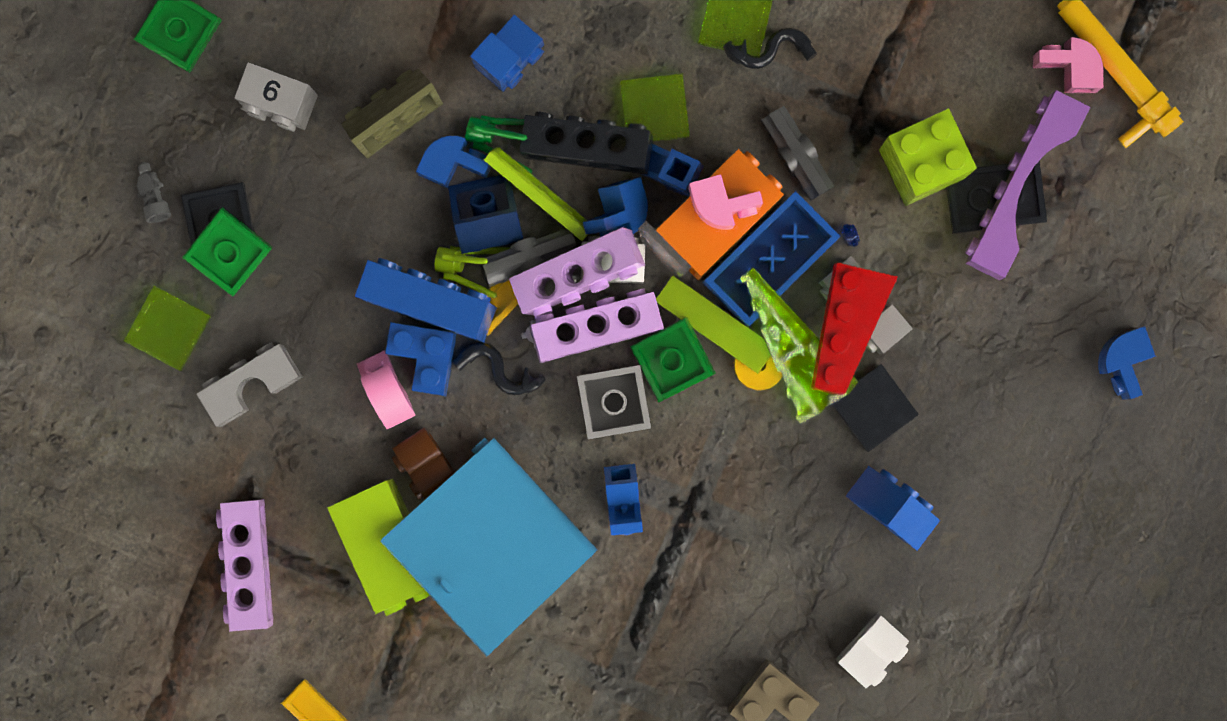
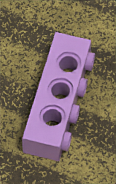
M622 227L509 278L522 314L534 315L537 318L553 311L551 307L559 303L565 306L577 302L581 299L580 294L591 290L592 293H596L610 286L608 282L618 277L620 280H625L637 275V269L645 266L632 230ZM606 254H610L613 260L612 265L608 270L604 271L601 266V260ZM581 266L584 272L583 279L579 283H575L573 272L577 267ZM552 279L555 283V290L548 296L545 293V284Z
M639 289L626 293L628 299L615 302L614 297H609L596 301L597 307L585 310L584 305L566 309L567 315L554 318L553 313L535 318L536 324L530 325V330L539 363L661 331L664 329L654 292L646 294L645 289ZM628 308L633 312L634 321L632 324L624 325L619 321L618 312L620 309ZM597 316L602 319L604 329L601 333H593L588 329L587 321L590 317ZM563 324L569 325L574 332L573 339L567 342L561 341L556 334L557 327Z
M264 499L220 503L221 509L216 512V522L218 529L222 528L223 541L219 542L218 551L220 560H224L225 573L221 574V588L223 592H227V605L223 606L224 623L229 624V631L267 629L273 626ZM239 524L244 525L248 529L249 535L245 542H241L235 537V528ZM240 556L248 558L251 563V569L248 573H242L237 568V560ZM242 588L252 592L253 601L251 605H245L240 601L239 593Z

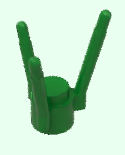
M481 115V118L471 116L465 138L467 141L474 142L473 149L489 154L494 148L486 145V142L492 143L494 135L522 141L527 140V136L524 134L496 128V125H524L525 119L495 118ZM518 162L521 166H523L527 171H529L532 174L531 168Z

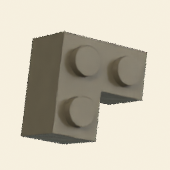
M766 659L727 709L729 714L738 721H765L774 709L789 721H807L820 703L813 695Z

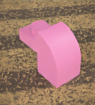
M1071 37L1064 43V50H1062L1061 45H1046L1042 47V50L1033 55V68H1064V93H1096L1103 88V63L1101 56L1093 45L1083 39Z
M721 175L689 183L688 186L694 209L699 218L707 225L717 229L734 228V214H738L739 219L757 214L756 208H760L763 205L760 191L728 200Z
M384 350L357 363V367L362 377L360 380L372 406L386 429H389L416 415L406 391L397 378L391 360Z

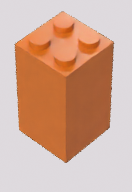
M738 149L710 177L722 176L728 200L760 191L763 205L760 208H756L757 214L741 219L738 218V214H734V228L717 229L707 225L699 218L690 196L655 231L654 237L698 281L784 195L780 191L783 188L780 182L771 174L765 176L757 168L760 165L758 160L748 151L743 154Z

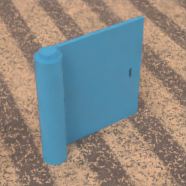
M486 438L480 441L471 450L475 455L380 540L486 657L598 550L495 438L490 442Z

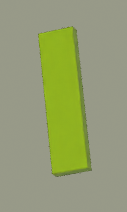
M496 147L489 152L484 159L485 162L581 241L585 239L588 234L585 233L582 222L587 221V219L500 147Z
M675 276L671 277L656 298L658 305L680 320L687 317L694 330L757 374H759L776 350L774 345Z

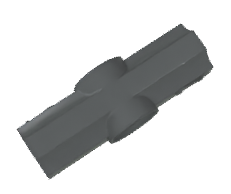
M785 106L775 110L761 120L762 125L777 147V154L790 174H794L810 201L834 187L817 159L818 154L812 142L804 133L800 132Z
M562 229L538 239L535 237L526 238L516 242L506 251L486 257L488 263L480 264L482 274L489 287L495 286L496 284L508 281L509 278L575 249L576 243L568 229Z

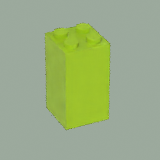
M949 108L888 136L879 149L905 206L962 181L977 169Z
M394 479L386 480L327 507L375 614L384 611L385 615L388 616L403 609L407 605L406 600L412 597L416 603L430 596L380 542L384 536L409 515Z

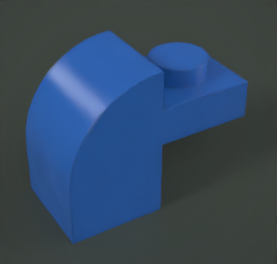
M445 136L434 141L426 149L416 173L448 189L457 166L484 178H487L491 166L484 161L486 155L470 149L468 153L464 152L468 144L466 138Z
M653 144L648 175H640L664 185L671 191L684 196H690L689 183L698 180L704 166L700 161L674 149L667 151Z
M641 177L620 180L599 188L598 192L605 214L582 222L586 234L599 233L600 237L622 227L632 230L633 234L639 231L646 220L648 211L647 197Z
M1145 326L1112 337L1105 343L1099 354V373L1107 374L1113 372L1114 377L1111 378L1112 386L1118 396L1121 395L1122 400L1133 399L1143 395L1132 365L1156 357Z
M635 464L604 467L611 535H630L643 532Z

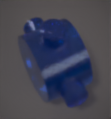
M845 224L841 229L843 239L847 246L856 247L858 242H860L858 232L853 224Z

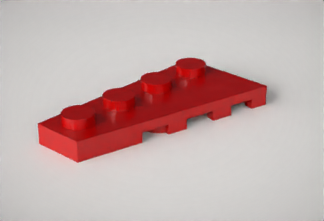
M838 262L834 264L811 389L845 395L895 285L897 276Z

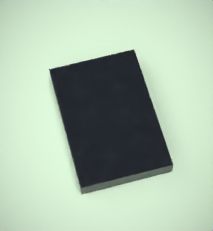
M1040 160L1026 178L1019 195L1016 210V226L1047 222ZM1009 163L977 167L965 179L946 188L952 234L982 231L983 227L979 226L980 220L987 208L993 209L997 201L993 197L994 192L1001 180L1006 182L1011 173L1007 169Z

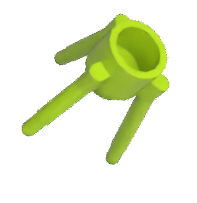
M439 247L435 257V271L444 273L443 279L455 281L491 298H496L497 294L457 275L456 272L461 273L465 263H488L486 258L465 256L467 254H497L510 249V247H491L464 254L461 253L460 247Z

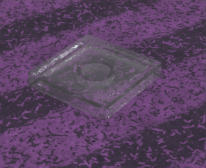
M647 221L638 228L637 237L678 279H682L690 271L691 266Z

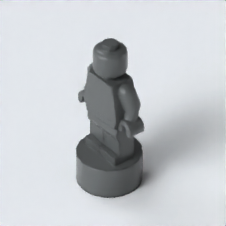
M140 162L137 167L141 175L137 181V189L139 191L137 196L144 200L145 207L143 211L146 222L157 223L171 217L169 205L162 200L159 190L164 185L157 178L156 173L151 172L149 163Z

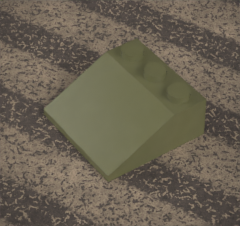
M419 68L414 72L410 69L402 73L396 79L397 84L389 90L383 88L377 91L370 98L371 103L364 108L358 106L345 115L346 121L341 123L353 144L367 159L443 105L435 87Z

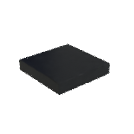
M243 182L181 195L191 246L222 207L254 232L246 188Z
M882 364L848 387L845 395H838L830 401L867 452H870L919 415Z

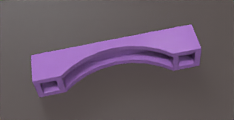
M1057 90L1050 94L1049 97L1043 96L1035 113L1039 114L1035 125L1029 124L1021 141L1025 142L1021 153L1015 152L1009 162L1007 169L1011 173L1007 181L1001 180L994 192L993 197L997 201L993 209L987 208L980 220L979 226L983 227L979 237H973L966 248L965 254L969 255L965 264L997 280L1006 277L1019 251L1016 235V210L1024 182L1033 167L1048 151L1077 135L1090 109L1089 106Z

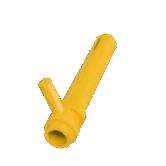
M1063 0L1057 5L1060 10L1058 14L1080 39L1089 42L1096 48L1101 56L1103 67L1138 107L1137 112L1142 119L1118 138V141L1124 148L1131 145L1150 128L1155 134L1159 132L1164 138L1184 122L1179 116L1181 112L1176 106L1173 108L1167 102L1169 98L1165 93L1158 91L1082 0Z

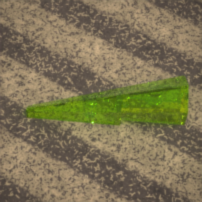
M754 268L747 271L740 279L742 283L746 282L752 297L750 304L753 311L757 310L763 324L761 332L777 372H782L787 385L785 392L788 399L792 398L797 410L795 417L799 424L820 414L826 406L850 394L858 381L853 376L845 395L811 389L819 338Z

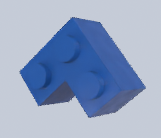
M513 15L497 35L491 32L470 57L474 67L504 92L507 87L513 89L523 77L521 71L528 63L534 65L544 53V50L541 49L544 46V42L538 34L516 15Z
M390 323L385 354L417 360L412 391L447 396L457 334Z
M868 466L846 497L864 512L883 524L894 535L918 551L940 521L931 513L934 507L921 498L920 494L907 484L903 483L901 487L896 485L895 483L898 479L885 469H882L879 473Z

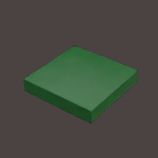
M157 0L134 40L188 73H191L222 19L191 0Z
M222 207L182 258L233 297L273 247Z
M687 317L630 346L658 402L716 374Z

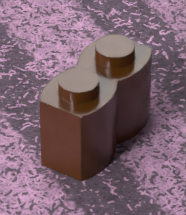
M427 428L421 429L392 448L396 454L392 457V460L401 473L407 471L413 482L409 486L418 500L421 498L427 499L455 473V470Z

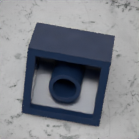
M497 175L448 186L453 223L462 254L477 252L500 245H509L523 240L512 183L504 176Z

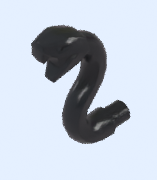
M794 28L780 29L773 33L766 43L764 52L759 56H751L747 53L746 39L739 46H734L732 41H729L723 47L731 61L736 64H742L750 69H759L769 65L774 60L779 45L783 41H789L794 44L797 51L801 52L807 61L817 55L807 35Z
M483 342L467 345L460 351L461 354L452 361L461 371L469 362L471 364L477 357L483 355L488 357L491 362L492 376L496 386L509 395L515 396L531 393L539 389L546 381L545 377L540 373L538 378L531 377L527 367L524 369L520 382L514 383L509 381L505 376L504 362L500 352L495 347Z

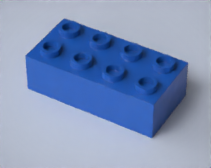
M795 191L703 284L742 324L749 327L841 236Z
M378 258L377 263L367 260L355 297L485 343L497 307L490 303V297L471 289L468 290L467 294L461 293V287L443 279H438L437 284L432 283V277L411 268L408 269L407 273L401 272V266L382 258Z

